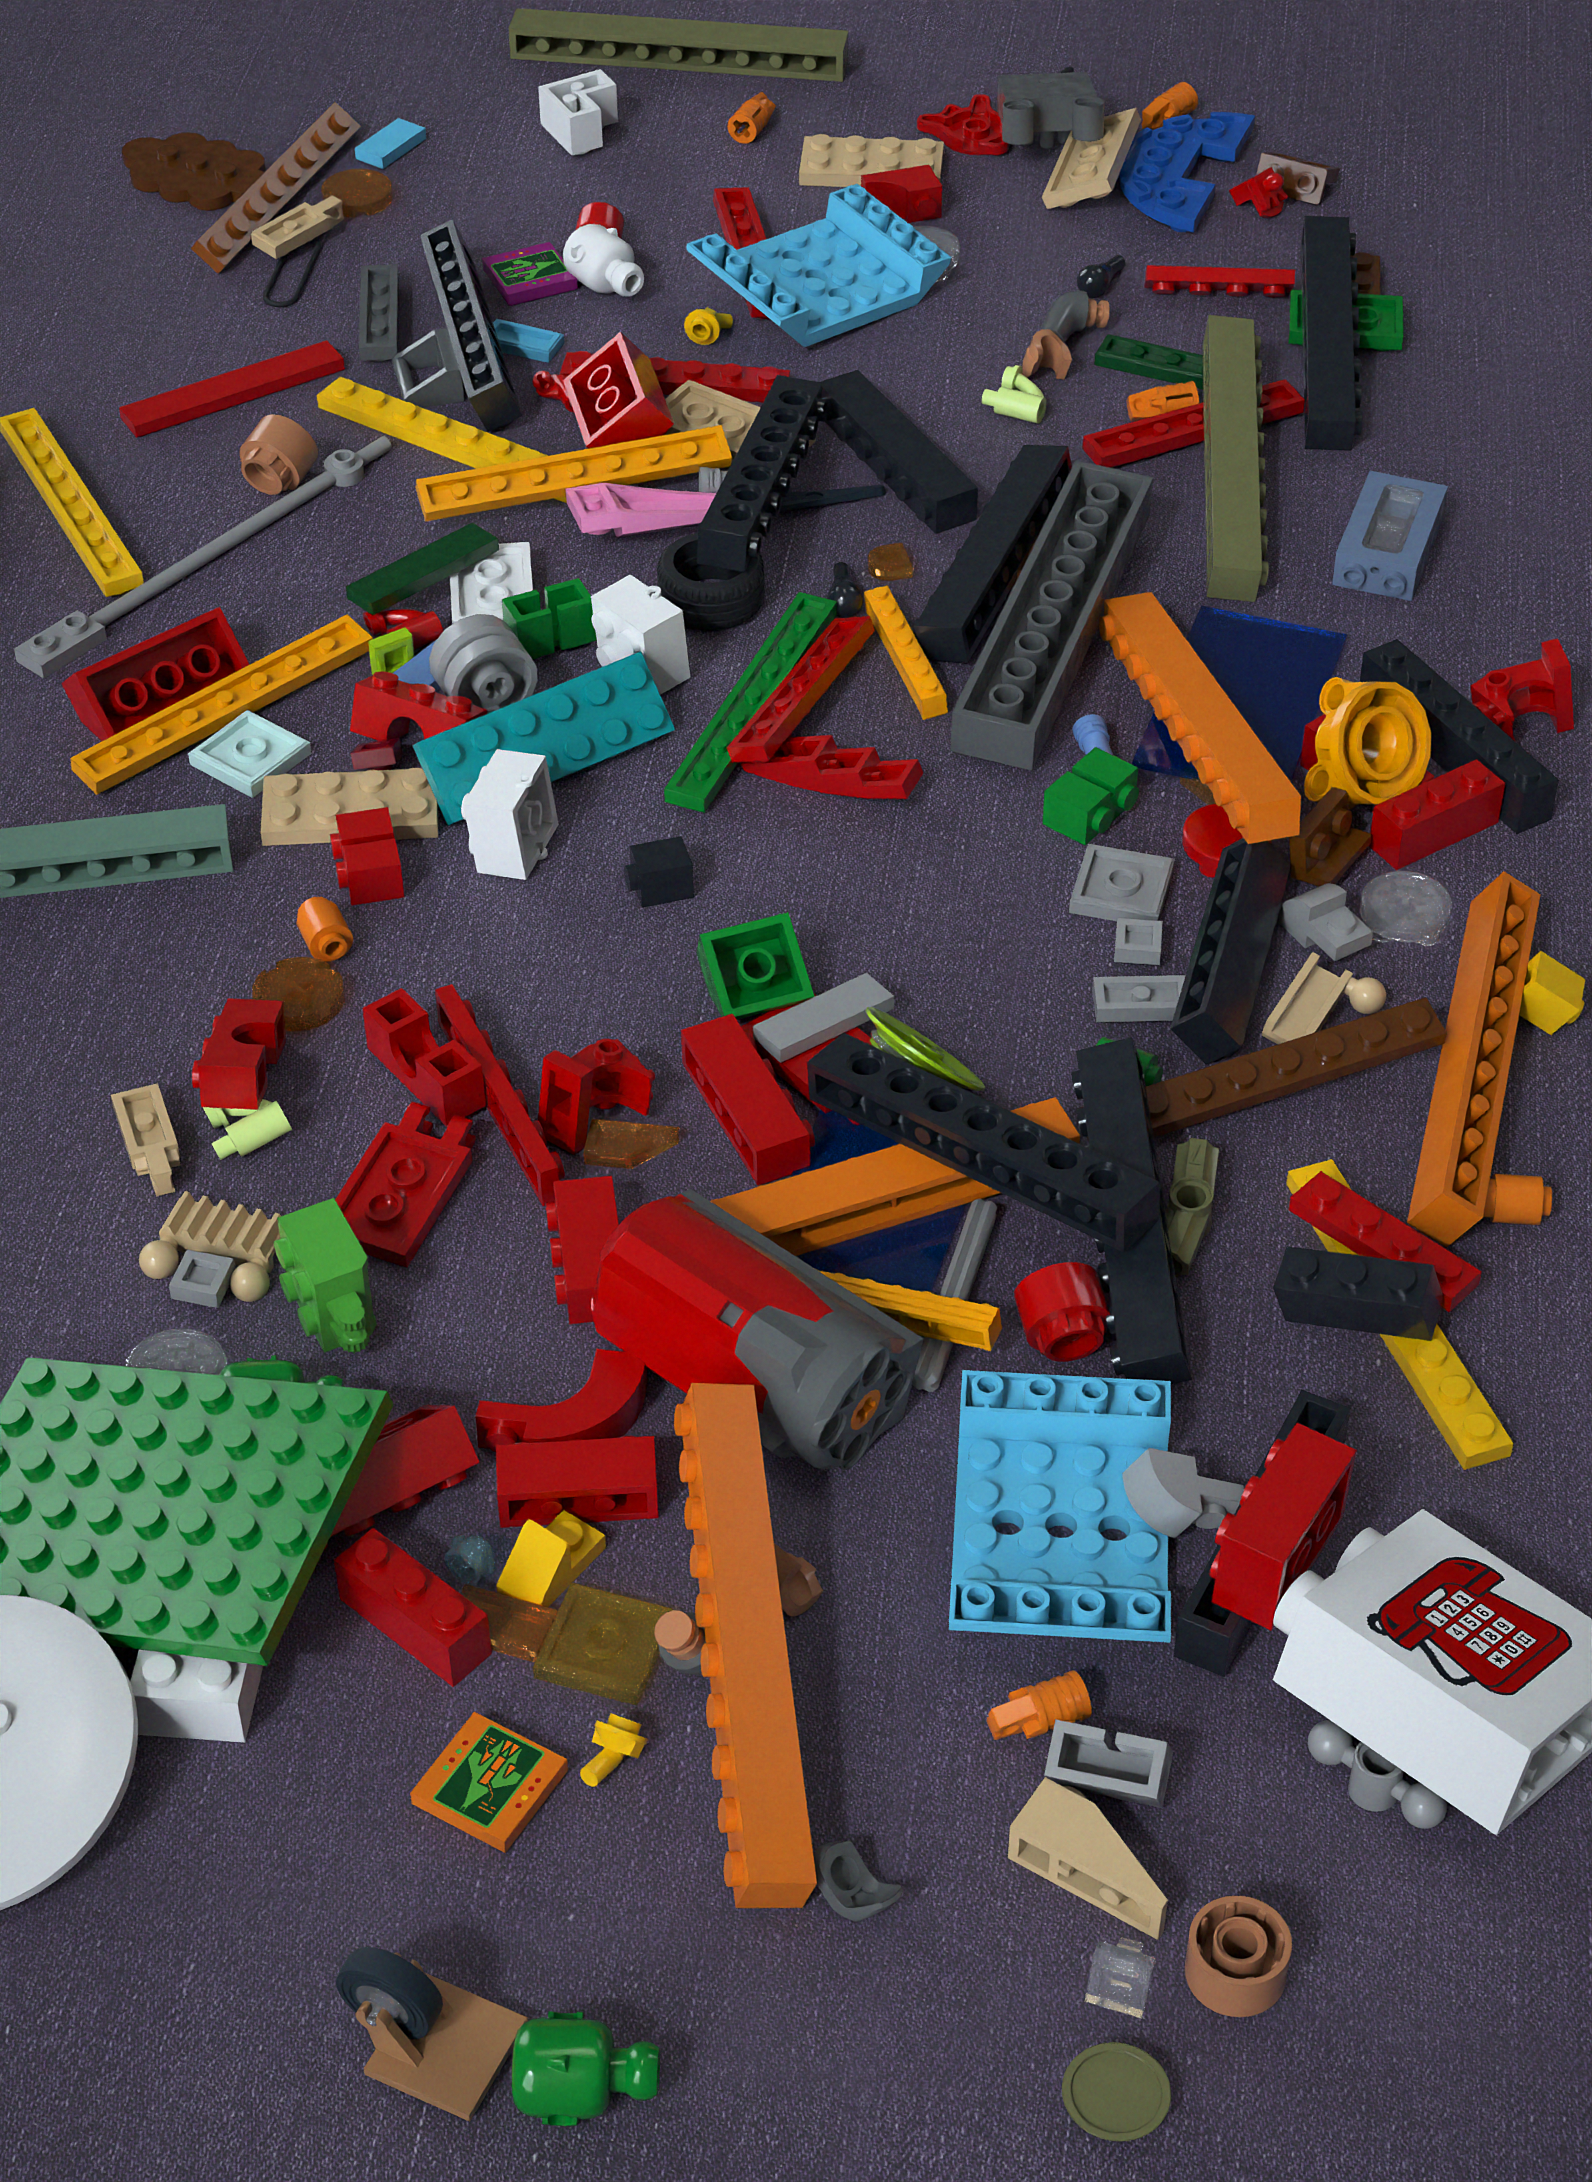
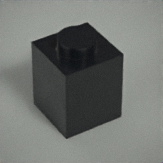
M682 836L630 846V864L624 865V876L628 891H636L642 908L694 898L693 864Z

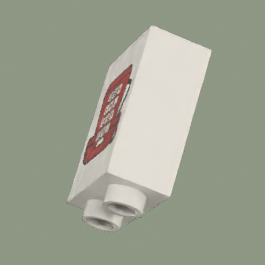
M1421 1509L1386 1536H1383L1371 1527L1364 1529L1344 1551L1337 1564L1335 1573L1327 1579H1323L1311 1570L1304 1572L1291 1584L1278 1604L1273 1624L1276 1628L1287 1634L1288 1638L1273 1681L1496 1836L1592 1753V1619L1424 1509Z

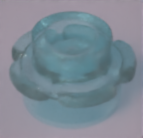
M460 1534L452 1539V1548L445 1554V1563L454 1577L465 1584L474 1585L482 1577L486 1579L489 1574L494 1572V1551L484 1538L477 1535L466 1538V1536Z

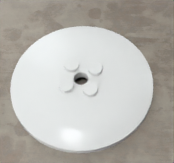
M0 1595V1910L18 1904L41 1892L68 1872L94 1846L120 1806L133 1771L138 1744L137 1709L131 1683L123 1665L107 1642L83 1619L68 1610L46 1601L13 1595Z

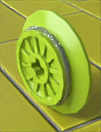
M867 1007L865 1010L877 1030L871 1032L872 1038L870 1042L872 1046L960 1088L963 1087L975 1091H983L986 1088L983 1082L970 1069L921 1033L879 1009Z

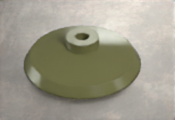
M1109 2042L1085 2049L1070 2062L1062 2080V2097L1071 2118L1086 2132L1109 2141H1130L1149 2134L1161 2124L1170 2107L1171 2087L1162 2066L1146 2051L1125 2043Z

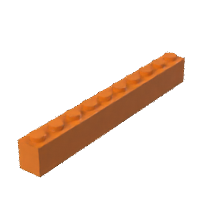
M1147 592L1105 599L1104 616L1099 618V630L1103 641H1108L1113 649L1116 660H1121L1126 667L1130 680H1135L1140 687L1143 699L1149 700L1154 708L1157 719L1162 720L1167 726L1172 741L1178 742L1183 750L1186 761L1192 762L1198 771L1201 783L1207 784L1210 788L1215 803L1218 806H1222L1228 814L1231 826L1239 830L1248 844L1299 835L1301 795L1153 593Z
M1505 871L1470 903L1445 1029L1447 1035L1445 1043L1442 1044L1407 1219L1409 1225L1445 1247L1452 1244L1483 1218L1541 895Z
M691 1383L683 1404L676 1405L674 1430L676 1436H683L684 1450H682L680 1455L679 1475L681 1482L688 1483L689 1497L685 1503L684 1520L686 1529L693 1530L695 1545L692 1546L690 1552V1573L692 1578L699 1579L700 1593L697 1595L695 1603V1620L698 1627H704L706 1643L702 1646L700 1664L703 1677H710L711 1694H709L706 1704V1719L708 1727L715 1728L717 1745H715L712 1753V1773L715 1780H721L723 1798L720 1799L718 1805V1827L721 1833H727L729 1851L726 1852L724 1858V1881L727 1887H733L735 1908H803L815 1888L817 1880L754 1385Z

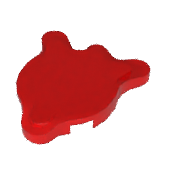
M974 95L970 105L965 108L955 104H948L940 113L923 114L917 118V129L919 131L933 134L941 141H944V144L953 151L968 155L986 154L998 156L1006 153L1009 149V144L1002 140V123L999 114L991 108V99L988 95Z

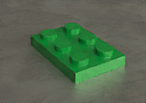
M1291 290L1288 344H1298L1300 346H1303L1302 290ZM1358 294L1357 304L1352 305V307L1359 308L1357 331H1353V333L1360 334L1359 348H1370L1377 351L1402 350L1403 296Z

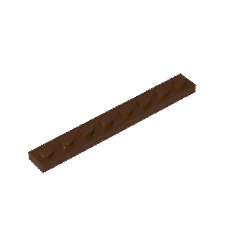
M1427 997L1147 1086L1154 1138L1445 1043L1447 1033Z

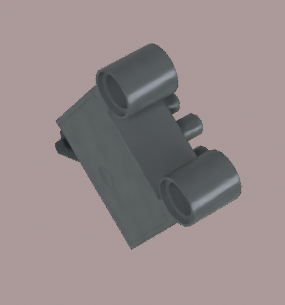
M1066 67L1060 73L997 76V111L1002 123V140L1004 142L1030 146L1034 142V132H1040V146L1044 149H1050L1054 146V131H1058V142L1060 144H1065L1070 131H1072V137L1078 141L1091 142L1103 138L1105 101L1097 97L1088 72H1074V68Z

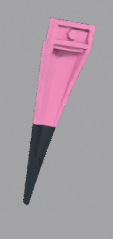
M598 483L565 489L567 505L582 533L602 535L608 533L613 528L616 538L700 525L716 493L652 489L612 483ZM884 485L789 492L786 498L781 497L779 512L884 496Z

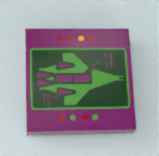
M550 242L482 258L484 272L509 306L578 289L577 278L567 271L562 257Z

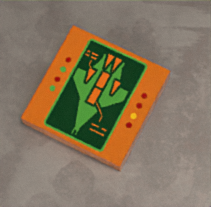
M473 1712L410 1792L411 1802L420 1809L506 1853L567 1773L568 1760L512 1730Z

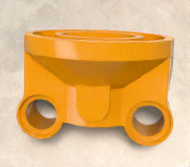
M1339 677L1329 679L1323 686L1319 696L1320 709L1326 714V718L1320 724L1315 737V751L1318 763L1311 767L1304 781L1305 796L1311 801L1319 802L1332 787L1346 790L1350 810L1358 804L1382 803L1417 787L1424 777L1430 760L1431 730L1425 709L1413 692L1396 682H1352Z

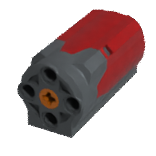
M688 1189L675 1197L661 1198L637 1208L625 1217L613 1231L600 1252L597 1279L593 1298L591 1299V1312L596 1332L623 1352H629L643 1361L648 1369L685 1394L688 1393L691 1383L754 1385L761 1445L778 1457L798 1456L814 1468L828 1470L839 1467L842 1470H848L858 1463L867 1448L881 1433L903 1420L923 1338L692 1189Z

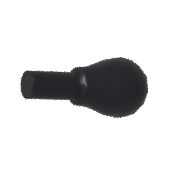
M1116 255L1106 263L1088 265L1082 268L1077 276L1078 289L1087 292L1089 298L1103 295L1114 275L1125 267V259L1120 255Z
M838 562L833 567L834 581L828 592L827 599L837 601L836 616L841 618L853 617L861 609L863 595L859 587L850 578L848 565L844 562Z

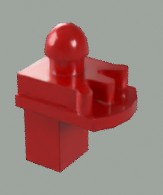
M1272 167L1229 190L1236 206L1251 199L1260 217L1263 218L1276 216L1283 208V200L1288 198L1282 189L1284 185L1283 176L1279 173H1274Z

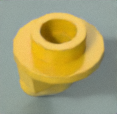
M709 307L696 309L685 318L684 328L687 336L693 342L700 345H709L718 338L721 328H731L733 318L731 314L717 313Z
M610 1713L607 1724L596 1720L592 1742L603 1746L604 1749L580 1770V1776L587 1785L591 1787L597 1786L621 1763L625 1755L639 1758L644 1745L648 1741L647 1738L638 1735L642 1724Z

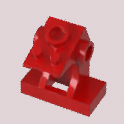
M1558 638L1541 642L1542 659L1490 671L1486 676L1471 685L1472 704L1515 742L1512 727L1514 719L1528 712L1548 713L1557 733L1574 729L1571 665Z
M619 1039L598 1040L595 1044L588 1045L572 1057L557 1050L552 1051L543 1057L538 1121L544 1130L546 1140L573 1155L585 1148L589 1109L592 1106L600 1109H610L619 1103L644 1116H648L650 1101L653 1099L652 1082L655 1080L654 1071L652 1069L647 1070L641 1064L639 1058L633 1055Z

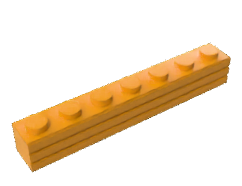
M886 585L865 591L866 613L871 617L872 623L915 702L922 719L925 720L948 713L946 692L889 587Z
M819 1271L920 1336L991 1351L1002 1330L1000 1309L987 1303L978 1304L964 1301L958 1297L950 1298L935 1295L929 1291L921 1292L906 1289L900 1285L892 1286L877 1283L871 1279L863 1280L848 1277L842 1273L834 1274Z

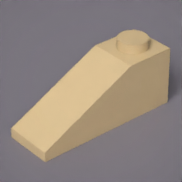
M1045 1777L1010 1825L1008 1858L1159 1940L1164 1932L1168 1899L1095 1803L1087 1800L1077 1789L1070 1786H1061Z

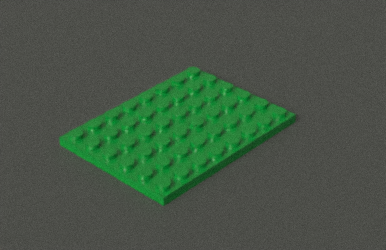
M27 1357L0 1404V1595L30 1597L64 1608L83 1619L95 1629L109 1646L268 1666L394 1406L388 1392L383 1390Z

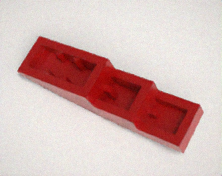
M832 735L788 737L774 753L775 755L771 760L762 764H751L750 762H742L741 764L745 772L772 781L825 794L866 799H908L923 775L918 759L880 761L875 747L837 749Z

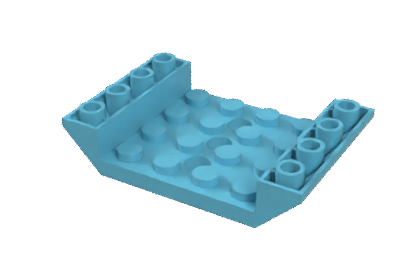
M858 184L847 186L829 194L825 219L738 250L717 233L687 243L686 248L688 252L803 347L917 305L951 262V257Z
M962 1370L949 1630L1170 1643L1171 1591H1168V1536L1153 1529L1136 1513L1126 1495L1122 1473L1148 1448L1168 1451L1171 1424V1381ZM1001 1523H1012L1018 1526L1020 1531L1013 1535H1004L997 1532L994 1528ZM1054 1526H1065L1071 1529L1074 1534L1066 1538H1058L1049 1534L1047 1530ZM1107 1529H1118L1124 1532L1127 1537L1123 1540L1112 1541L1104 1538L1100 1533Z

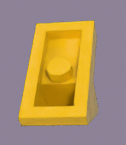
M565 1510L546 1528L528 1519L522 1527L496 1584L497 1592L539 1617L606 1549L605 1535Z

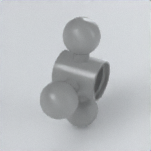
M1324 1720L1317 1723L1311 1729L1308 1736V1748L1315 1760L1325 1765L1344 1763L1351 1768L1348 1793L1356 1805L1368 1811L1378 1812L1391 1808L1398 1800L1401 1802L1404 1818L1414 1827L1421 1829L1435 1827L1444 1819L1447 1812L1446 1800L1421 1783L1410 1785L1402 1779L1403 1770L1364 1743L1360 1742L1355 1748L1352 1735L1334 1722Z

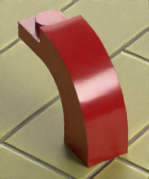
M596 1349L591 1374L587 1383L578 1393L565 1401L546 1406H529L479 1400L476 1412L478 1448H487L496 1452V1445L516 1444L519 1442L539 1443L568 1441L571 1439L590 1440L623 1437L636 1422L642 1410L648 1386L647 1367L643 1361L629 1352Z

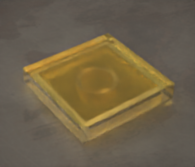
M571 1582L533 1666L534 1678L637 1706L660 1654L659 1644L654 1634L655 1625L660 1617L673 1609Z

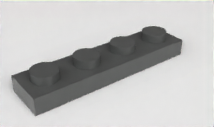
M398 264L361 266L360 361L384 362L398 354Z

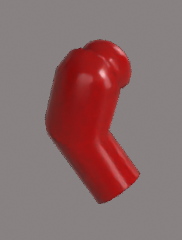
M545 370L537 372L532 380L536 392L543 398L561 401L569 412H574L563 382L566 377L557 374L551 375Z

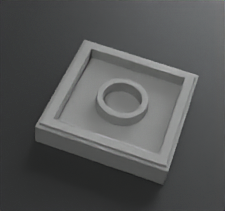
M1088 844L1070 899L1069 913L1117 921V918L1159 921L1173 876L1175 859Z

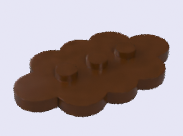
M178 133L165 140L142 137L133 139L122 147L123 163L130 169L131 184L134 188L148 193L159 192V195L168 202L179 203L188 201L191 206L199 210L213 211L222 209L232 202L235 203L266 171L265 159L260 153L251 150H237L235 145L229 141H207L204 136L197 133Z

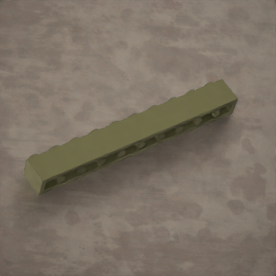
M516 8L508 28L510 59L843 82L848 64V31L521 8Z
M1208 315L1202 345L1206 594L1209 598L1255 602L1258 587L1266 586L1268 577V562L1262 561L1266 556L1268 537L1267 535H1261L1265 530L1267 510L1260 508L1264 505L1266 484L1259 483V481L1262 482L1265 468V458L1259 457L1263 451L1264 433L1258 432L1261 430L1263 421V408L1259 407L1262 397V383H1258L1262 365L1261 359H1258L1261 336L1255 335L1254 319Z

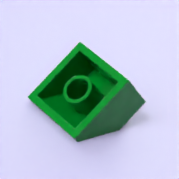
M788 912L700 934L696 953L708 993L722 1017L733 1014L736 1019L803 1003L815 997Z

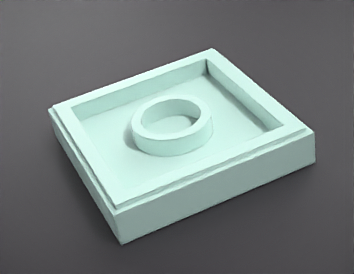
M246 710L189 752L188 755L191 766L254 798L263 791L264 776L287 773L311 755V746L309 741Z

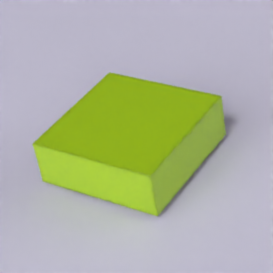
M406 627L368 641L372 675L375 672L381 671L394 673L414 657L412 634Z

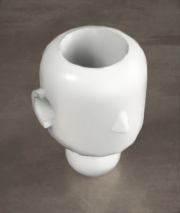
M587 224L575 230L566 241L563 250V262L567 271L594 292L603 294L616 292L620 296L629 297L638 293L643 286L644 274L640 266L634 263L633 249L628 243L618 237L616 228L606 229L598 224Z

